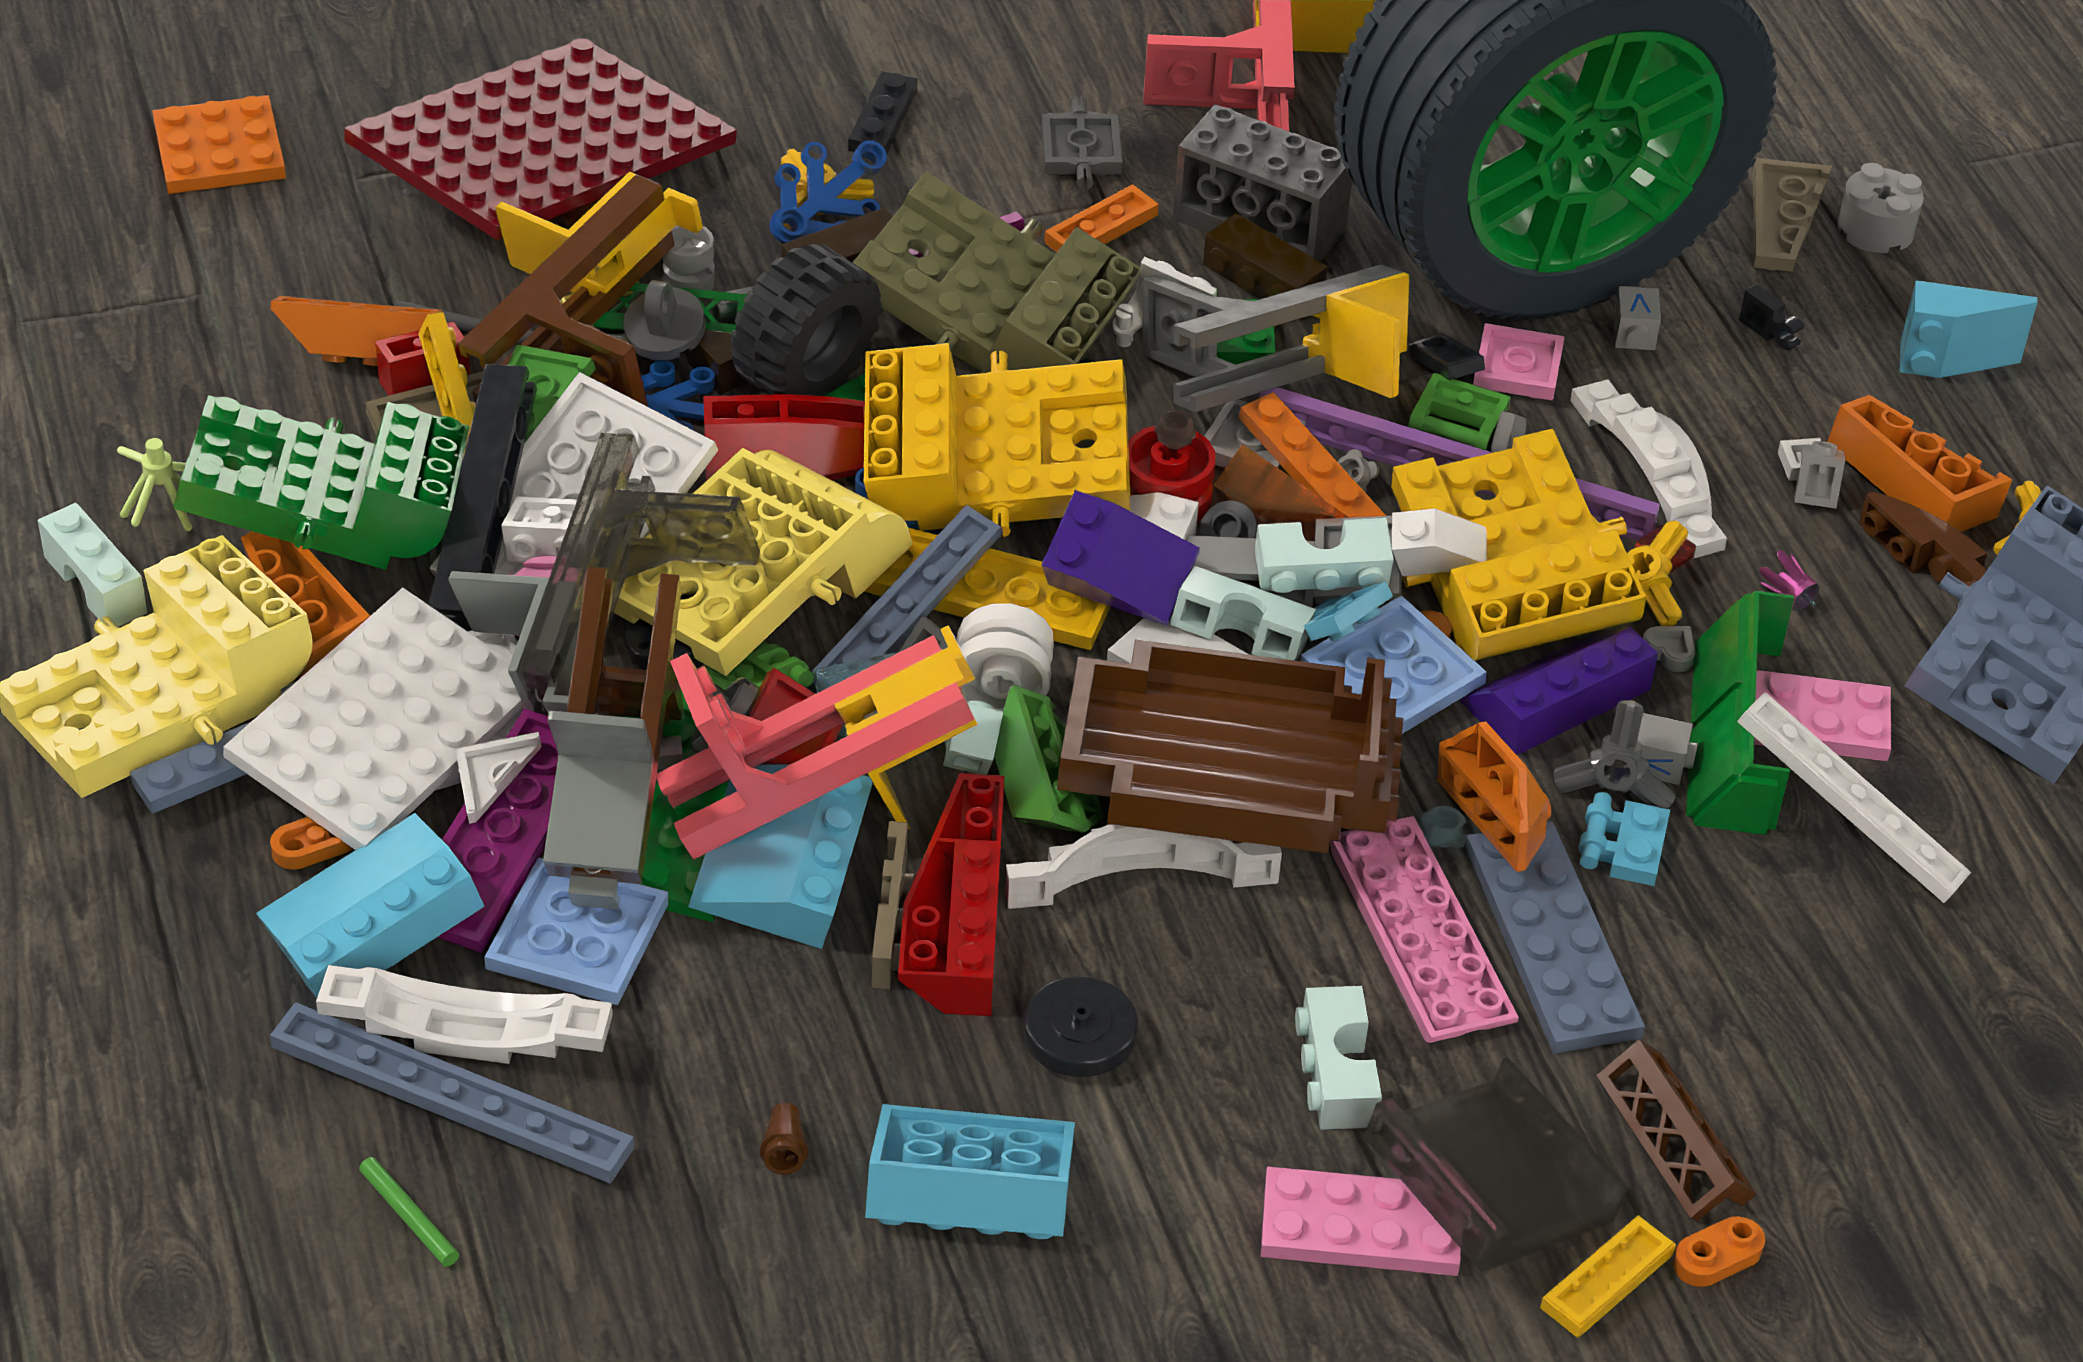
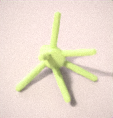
M152 438L146 442L147 453L145 455L123 446L117 449L120 455L142 463L143 473L120 512L121 518H127L139 499L131 520V524L134 527L139 526L154 485H164L172 504H174L177 491L173 482L179 486L181 479L175 471L183 472L186 464L183 462H173L171 455L164 451L163 442L158 438ZM175 509L185 531H192L193 526L187 512Z

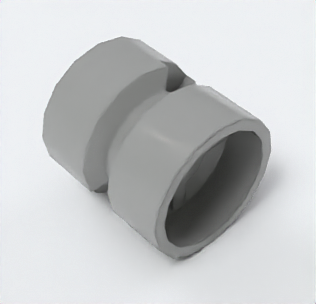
M676 225L672 229L675 246L662 257L664 261L663 282L671 283L672 287L712 291L715 284V265L713 262L714 238L712 232L703 226L696 234Z

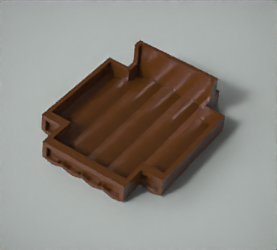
M1135 639L1131 664L1078 657L1060 757L1057 790L1110 797L1107 824L1328 853L1330 841L1339 842L1341 828L1385 834L1387 821L1396 822L1399 795L1397 794L1401 772L1399 766L1402 743L1400 742L1404 718L1396 717L1397 699L1390 698L1392 678H1384L1385 660L1367 657L1361 694L1352 693V686L1344 685L1345 667Z

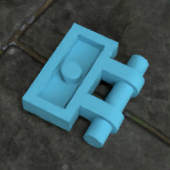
M1604 792L1595 794L1593 803L1587 807L1585 822L1588 825L1587 831L1581 835L1578 846L1581 854V866L1587 869H1594L1597 867L1598 861L1611 863L1609 877L1654 886L1670 810L1626 800L1623 813L1616 812L1611 808L1612 798L1609 794ZM1605 832L1618 834L1617 842L1607 840L1604 836Z

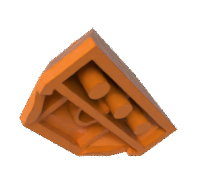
M279 296L271 300V310L309 353L322 354V361L346 362L347 357L362 358V364L378 366L375 341L418 331L421 329L427 314L442 313V310L288 296Z
M1486 721L1480 722L1439 743L1437 781L1516 872L1525 871L1546 838L1547 819L1551 816L1550 802L1522 760Z

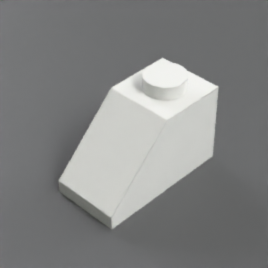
M1437 509L1392 513V551L1402 576L1451 572V569L1487 560V530L1485 526Z

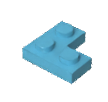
M1386 581L1327 599L1314 608L1316 609L1314 618L1306 623L1304 627L1311 641L1329 636L1331 641L1339 640L1355 630L1352 625L1353 623H1363L1379 615L1381 611L1378 606L1392 598L1393 595Z

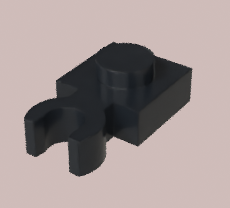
M1757 284L1745 290L1739 321L1767 341L1775 337L1777 343L1785 350H1791L1801 343V340L1793 334L1804 329V324L1797 317H1787L1783 314L1784 303Z

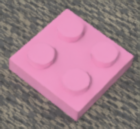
M1485 323L1479 354L1484 356L1485 370L1475 372L1473 385L1494 392H1504L1553 401L1565 336Z

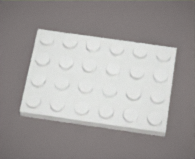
M579 372L525 442L510 508L517 496L600 501L602 516L590 538L593 559L589 566L571 565L573 569L578 571L585 583L588 567L606 568L608 572L673 512L718 452L715 441ZM503 538L495 574L509 575L512 573L515 575L525 567L523 565L524 562H511L507 559ZM440 555L430 566L434 576L436 575Z
M402 588L224 745L223 757L350 847L357 850L360 847H366L374 838L403 821L459 769L455 748L487 742L522 710L524 705L508 673L510 660Z

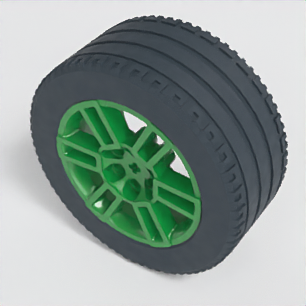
M1375 0L1372 12H1367L1363 19L1365 21L1363 27H1359L1355 34L1357 37L1356 41L1350 44L1348 49L1350 52L1349 57L1344 59L1343 67L1345 70L1339 76L1338 81L1341 86L1336 89L1338 101L1334 105V110L1337 114L1334 117V125L1337 128L1335 131V137L1338 141L1337 147L1349 177L1362 198L1383 222L1387 230L1400 244L1419 271L1444 296H1447L1451 301L1458 303L1465 309L1469 308L1474 313L1479 314L1482 312L1488 317L1495 315L1498 319H1505L1507 317L1511 320H1519L1522 317L1525 320H1533L1535 317L1547 319L1550 315L1558 317L1563 316L1568 311L1570 313L1578 312L1582 307L1586 309L1591 308L1599 301L1604 303L1611 296L1617 295L1619 286H1638L1641 280L1651 278L1656 270L1659 268L1664 269L1668 266V262L1674 257L1677 259L1682 254L1681 251L1687 246L1691 247L1695 243L1694 239L1699 234L1703 235L1708 230L1707 226L1719 218L1718 213L1722 209H1726L1730 204L1729 199L1738 193L1740 183L1745 181L1749 175L1748 169L1754 166L1757 160L1755 158L1756 153L1762 149L1763 144L1761 141L1767 136L1768 128L1766 126L1772 119L1770 110L1775 105V99L1772 96L1776 93L1777 86L1774 81L1777 79V72L1774 70L1776 61L1772 55L1774 51L1769 42V35L1765 31V27L1758 15L1746 0ZM1588 51L1578 82L1566 72L1557 73L1547 81L1543 78L1560 65ZM1527 95L1541 103L1530 104L1524 108L1517 106ZM1501 124L1517 131L1525 141L1522 147L1492 164L1482 165L1489 143Z

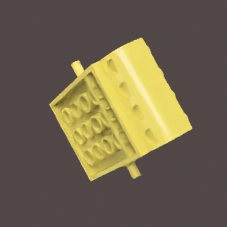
M742 448L683 503L679 502L664 521L607 572L606 578L614 580L610 611L633 624L642 619L653 625L661 573L679 575L682 586L681 596L683 594L695 595L680 601L675 638L691 647L695 659L727 676L808 598L817 596L830 605L836 604L835 600L839 601L842 592L856 599L906 552L913 543L908 526L901 516L774 450H763L753 454Z
M223 535L207 539L198 546L176 556L164 558L160 563L144 570L154 613L136 618L130 624L121 628L117 627L108 617H102L103 622L99 618L94 624V630L100 635L94 637L90 642L68 652L56 654L50 660L26 671L14 673L10 678L0 682V709L2 714L81 798L130 776L131 771L202 741L209 745H214V740L218 743L222 739L224 731L261 714L281 696L280 689L294 681L307 665L312 651V634L307 613Z

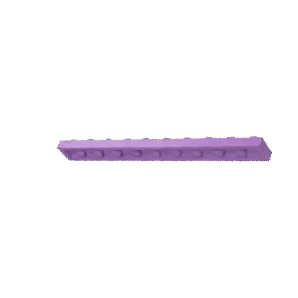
M1279 387L1260 393L1261 398L1274 392L1299 420L1306 422V428L1321 444L1346 452L1357 449L1362 452L1363 457L1392 466L1431 457L1434 458L1436 465L1440 466L1492 453ZM1575 478L1591 515L1599 523L1623 517L1627 527V534L1620 536L1650 544L1655 532L1660 507L1659 503ZM1478 491L1480 493L1496 497V495L1491 491Z

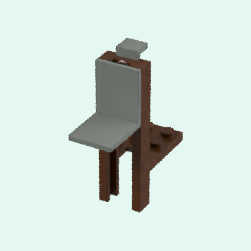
M588 567L567 711H549L548 723L559 756L543 862L548 876L570 878L568 894L572 905L618 909L620 901L617 893L618 882L642 884L663 725L669 723L670 720L682 721L683 698L679 682L670 662L673 660L682 586L679 575L661 573L647 670L607 667L604 664L603 656L614 580L606 578V568ZM625 716H636V717H640V719H637V718H627V717H625Z

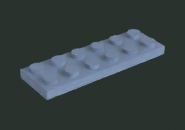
M1553 821L1547 822L1544 842L1526 870L1516 872L1483 833L1467 835L1466 851L1553 1054L1642 1039L1645 1029L1644 1023Z

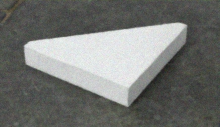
M539 732L455 748L469 824L479 820L541 748Z

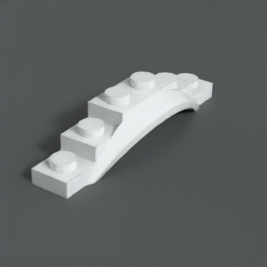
M1609 380L1573 388L1570 401L1588 426L1602 424L1623 442L1641 466L1652 485L1667 521H1678L1688 530V537L1679 548L1686 559L1690 560L1724 550L1727 537L1712 519L1711 496L1703 463L1694 444L1682 428L1667 416L1655 412L1652 407H1640L1630 393L1620 395Z
M1110 824L1102 828L1091 829V833L1073 844L1049 847L1048 861L1006 865L1005 899L1007 909L1053 905L1054 894L1074 884L1113 872L1146 868L1186 869L1210 873L1231 879L1233 888L1277 884L1282 852L1281 848L1277 846L1247 842L1233 843L1232 840Z
M328 965L316 1000L318 1014L365 1020L366 1033L414 1039V1049L417 1051L509 1064L512 1052L556 1058L559 1046L603 1052L612 1019V1003L581 999L575 994L534 995L475 990L419 980L372 967L354 969Z

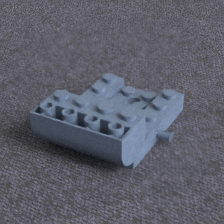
M2046 486L2013 530L1995 560L1979 581L1968 586L1949 572L1945 575L1938 588L1959 600L1957 612L1924 655L1904 686L2041 777L2055 784L2083 743V508L2049 486ZM1992 699L2004 702L2008 710L1998 707Z

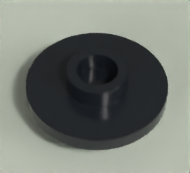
M1223 501L1215 504L1205 513L1200 523L1199 535L1256 539L1258 523L1254 513L1243 503Z

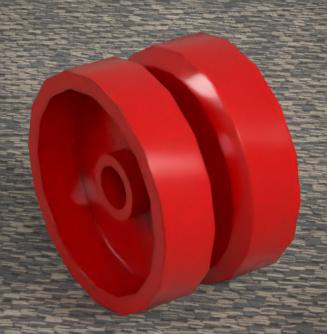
M1169 424L1147 427L1131 436L1128 441L1130 496L1160 492L1199 502L1197 522H1199L1212 506L1216 458L1215 449L1210 441L1196 430Z

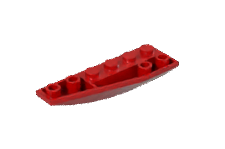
M790 394L704 396V435L715 441L718 452L705 468L706 481L742 448L753 454L763 450H774L830 480L855 476L860 469L864 468L865 401L828 396Z
M959 773L903 904L898 980L944 1014L991 1016L1005 780V776Z

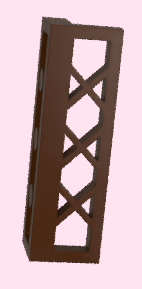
M1639 1039L1597 1074L1600 1082L1691 1219L1698 1222L1726 1198L1743 1206L1757 1195L1661 1052ZM1634 1064L1639 1072L1636 1092L1622 1091L1615 1080ZM1648 1088L1651 1089L1653 1094L1648 1093ZM1628 1100L1634 1101L1633 1107ZM1646 1102L1660 1103L1663 1107L1659 1128L1645 1127L1642 1119ZM1672 1122L1677 1129H1671ZM1652 1136H1657V1141H1656V1142H1655V1140L1653 1139ZM1669 1137L1683 1138L1687 1143L1683 1164L1671 1163L1667 1160L1666 1152ZM1696 1158L1701 1165H1695ZM1675 1171L1681 1172L1680 1178ZM1693 1173L1707 1174L1715 1187L1695 1202L1690 1195Z

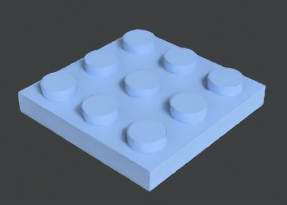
M1402 595L1379 608L1381 613L1363 623L1357 624L1355 622L1352 624L1355 630L1351 634L1336 641H1331L1328 638L1301 654L1302 662L1345 667L1344 685L1352 686V693L1361 694L1367 657L1385 660L1384 678H1392L1390 698L1397 699L1396 717L1404 718L1402 734L1486 683L1487 672Z
M538 857L484 957L485 969L618 1005L668 906V892L640 884L618 882L617 893L620 899L618 909L572 905L568 894L570 878L548 876L543 858Z

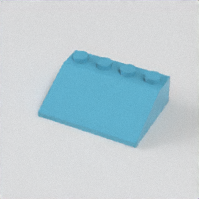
M758 765L754 768L773 774L789 765ZM862 775L705 853L688 907L822 949L835 913L873 783L871 778ZM731 780L728 782L724 798L737 792Z
M414 813L374 838L366 847L358 848L256 914L317 999L328 965L354 969L372 967L385 971L485 906L467 870L450 848Z
M883 1104L869 1162L865 1218L877 1219L879 1222L887 1225H899L904 1222L926 1223L929 1227L938 1230H947L957 1226L975 1228L984 1234H1000L1003 1231L1025 1233L1027 1236L1035 1239H1048L1052 1236L1063 1237L1075 1122Z

